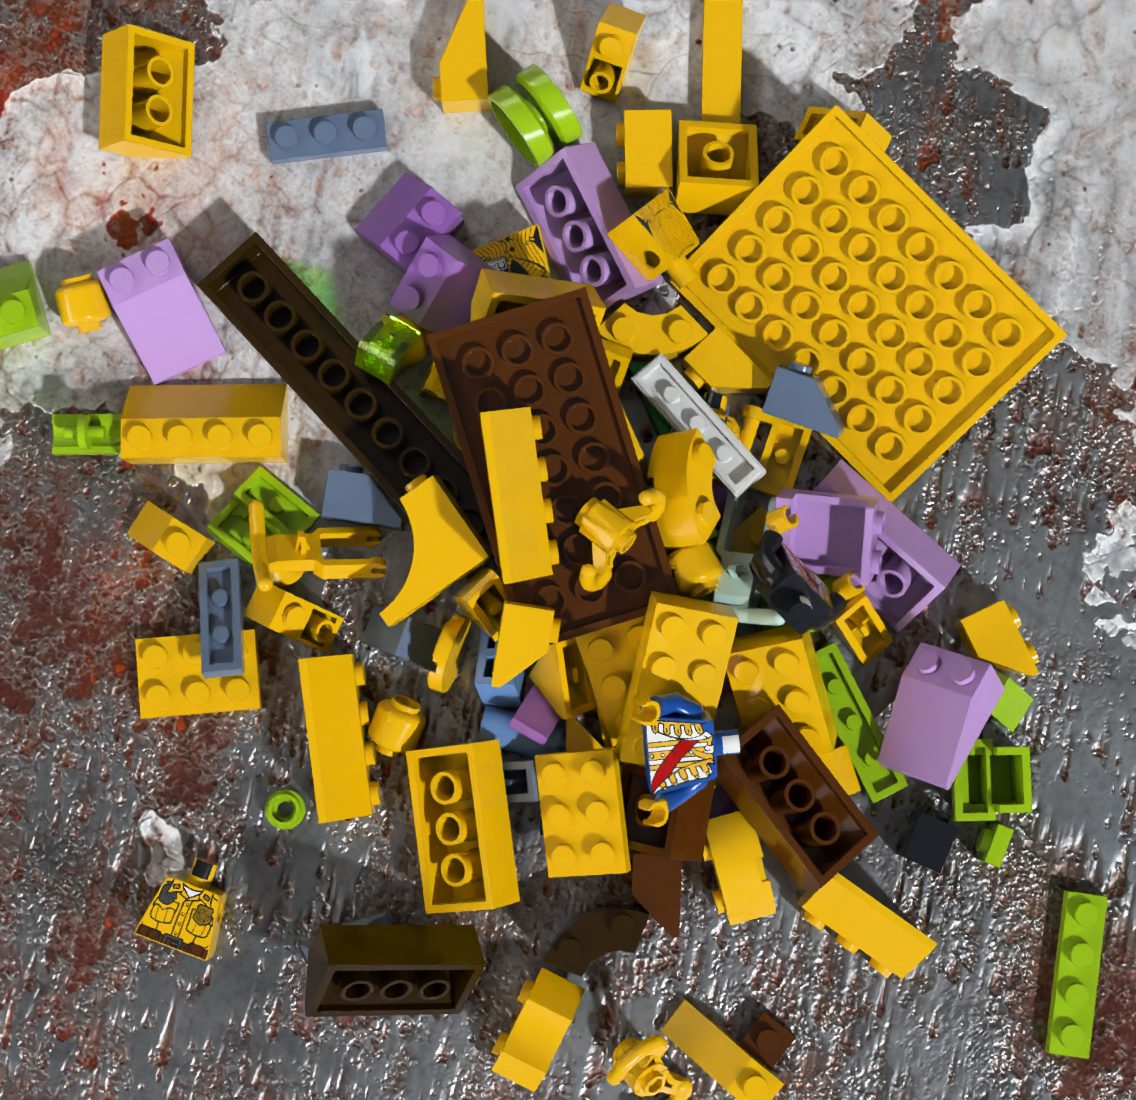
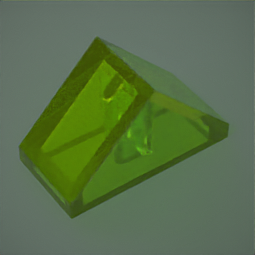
M386 313L360 340L357 347L355 365L385 383L390 384L417 342L421 332Z

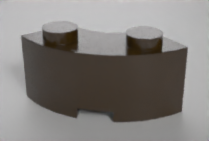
M626 904L604 905L573 918L556 934L544 955V962L582 977L590 963L605 953L618 950L635 953L649 913L644 908Z

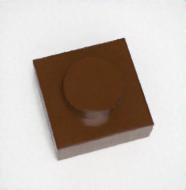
M762 1010L738 1042L772 1069L795 1040L796 1036L765 1010Z

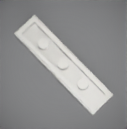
M662 353L631 377V382L675 432L694 428L699 429L717 458L712 474L735 499L766 474V469Z

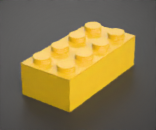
M651 591L616 743L621 762L645 766L642 724L631 719L632 715L635 716L641 712L640 706L632 702L633 697L636 695H642L649 699L652 696L677 692L700 703L703 709L709 711L714 723L739 620L731 606Z
M499 739L405 751L426 914L489 910L520 902Z

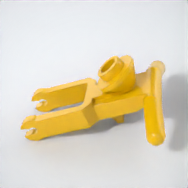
M252 500L249 503V531L253 570L256 584L260 591H270L273 585L281 587L293 584L301 578L304 571H313V574L321 579H379L386 574V562L380 557L368 559H324L322 557L321 547H374L380 543L379 536H381V531L378 527L372 525L364 527L317 528L311 534L298 531L297 534H274L266 537L264 505L260 500Z

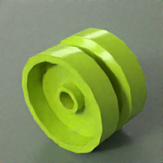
M531 64L516 75L518 92L509 86L502 85L487 97V101L494 116L514 146L533 167L539 168L555 155L552 141L559 146L567 147L582 137L583 132L575 113L554 82L540 67Z

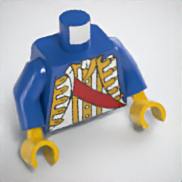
M677 692L656 695L649 699L642 695H636L632 701L639 705L641 710L638 715H632L631 719L642 724L646 782L651 796L657 795L655 800L641 799L638 807L645 811L652 810L651 815L643 820V824L654 827L663 826L668 820L671 811L705 788L710 780L717 778L716 756L740 753L737 728L714 731V723L709 711L703 709L700 703Z

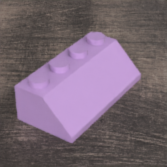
M594 142L562 148L515 186L534 225L538 224L540 227L543 243L561 279L593 285L606 307L604 315L618 309L624 303L628 304L640 298L664 281L661 274L652 281L645 279L607 236L608 232L630 217L631 214Z
M842 459L812 490L880 498L879 510L886 512L883 535H877L876 550H882V566L880 574H874L868 586L865 585L863 593L868 597L877 614L899 633L947 587L961 564ZM850 578L854 587L860 584V579Z

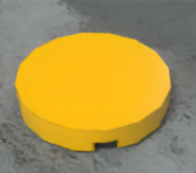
M455 613L452 615V619L445 623L432 654V661L436 662L437 668L436 672H428L427 684L430 689L444 694L454 682L470 637L471 619L469 617Z

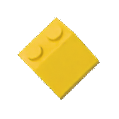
M679 120L673 196L684 213L731 215L759 185L757 125Z

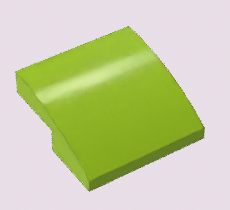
M259 466L234 492L233 499L207 526V532L253 569L248 505L252 500H260L264 505L266 537L274 534H297L298 531H304L305 534H308L320 518V514L264 468Z

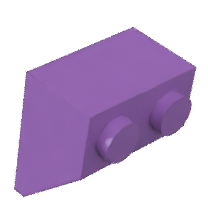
M405 172L354 231L405 275L426 236L450 234L454 237L464 225L462 212L433 187Z
M450 234L426 236L389 303L416 325L434 333L470 322L471 302L481 269H495Z

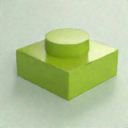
M990 822L988 829L982 828L975 844V850L979 851L976 859L1000 868L1014 830Z

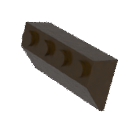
M339 923L319 925L308 950L305 995L306 1017L460 1014L486 965L474 925H418L414 923L407 925H380L377 923L368 925H342Z

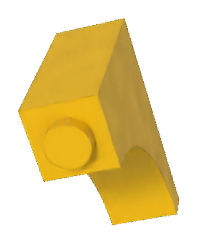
M425 474L420 475L405 486L408 493L400 498L411 523L414 552L411 569L403 588L390 605L379 613L388 627L397 625L494 557L439 476L432 475L427 478Z

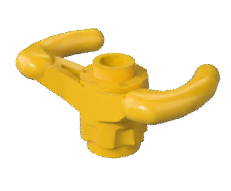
M649 488L642 491L638 496L639 502L642 504L639 506L617 509L607 500L603 499L600 501L593 497L580 509L575 518V524L580 527L579 532L592 542L593 565L585 564L580 571L579 581L584 590L590 592L601 590L612 577L611 570L616 553L623 554L632 546L637 537L634 531L638 527L654 522L662 515L666 508V496L661 489Z
M653 1034L643 1040L630 1037L620 1042L614 1049L612 1055L613 1066L606 1076L609 1084L615 1086L624 1079L632 1091L640 1097L653 1096L661 1091L670 1094L666 1100H687L692 1094L690 1079L668 1070L664 1065L661 1057L667 1051L668 1042L663 1036Z

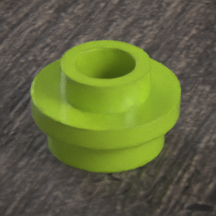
M282 789L273 793L268 798L265 806V814L268 821L274 827L283 830L299 825L306 813V805L299 793L290 789ZM284 801L289 802L293 806V812L289 817L281 815L279 811V806Z

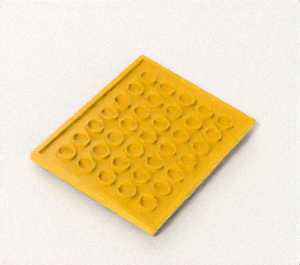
M837 104L692 254L688 261L696 270L698 276L680 289L671 277L668 280L715 328L719 326L771 381L777 366L781 364L788 365L790 360L813 367L811 373L821 377L844 424L843 433L839 438L823 433L820 434L891 503L1068 335Z

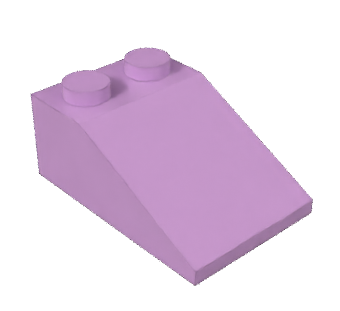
M170 238L96 271L118 318L154 385L166 382L227 353L180 251Z
M921 642L902 674L877 760L879 765L949 790L1005 690L992 665Z

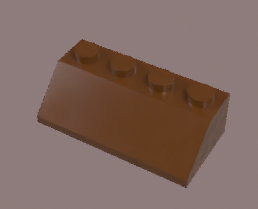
M777 704L738 730L740 741L739 754L716 756L718 772L716 779L801 890L822 888L878 836V833L781 706Z

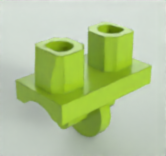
M52 414V454L120 455L122 414Z

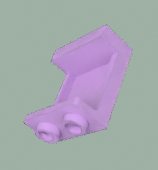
M783 488L776 496L775 509L784 505L788 506L786 517L793 514L798 515V526L781 534L783 537L782 542L814 574L843 576L849 571H854L850 578L860 579V585L866 586L870 584L874 574L879 575L881 571L882 550H876L877 535H883L886 512L879 510L880 498L790 488Z

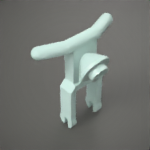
M728 493L716 550L722 558L721 566L723 573L718 579L720 585L714 591L713 603L731 606L739 618V623L783 625L786 621L774 609L756 608L760 602L761 594L748 565L752 562L753 554L729 551L740 507V496L735 499ZM771 497L768 512L775 509L776 497ZM765 522V527H764L763 534H764V532H765L766 530H769V528H768L766 522Z

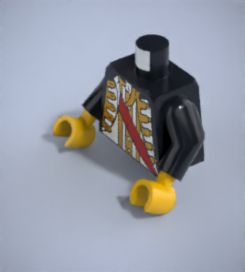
M784 505L767 513L766 524L769 530L764 532L753 555L752 562L748 565L763 599L795 631L802 635L809 629L813 631L825 630L834 623L846 607V601L862 593L865 590V585L859 584L854 587L850 581L854 571H849L833 582V592H831L830 588L782 542L783 537L781 534L797 527L799 524L797 514L786 517L788 506Z

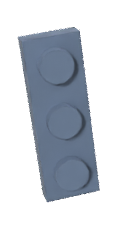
M383 109L266 122L270 160L273 165L388 151Z
M238 558L198 562L201 673L205 679L245 674L240 562Z

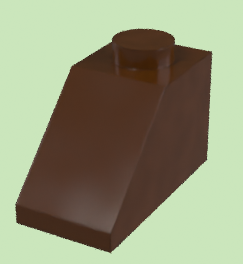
M632 850L631 870L623 873V884H631V894L670 937H679L682 860L668 859Z

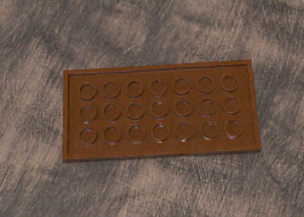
M586 287L426 335L501 580L502 575L480 412L531 407V415L540 416L543 439L535 440L537 457L545 456L548 481L541 482L543 499L551 498L554 523H547L546 526L548 540L556 539L559 564L552 565L553 575L503 584L507 600L553 608L555 611L554 618L561 619L558 642L645 616L651 591L679 596L657 521L638 527L634 531L637 537L632 546L623 554L616 553L611 570L612 577L601 590L594 592L584 590L579 581L582 566L585 564L593 565L592 542L579 532L580 527L575 524V518L580 509L593 497L600 501L605 499L617 509L639 506L642 504L639 502L638 496L647 489Z

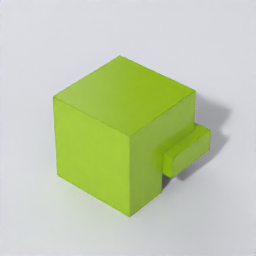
M977 739L951 785L953 821H996V812L1031 813L1030 746H993V739Z

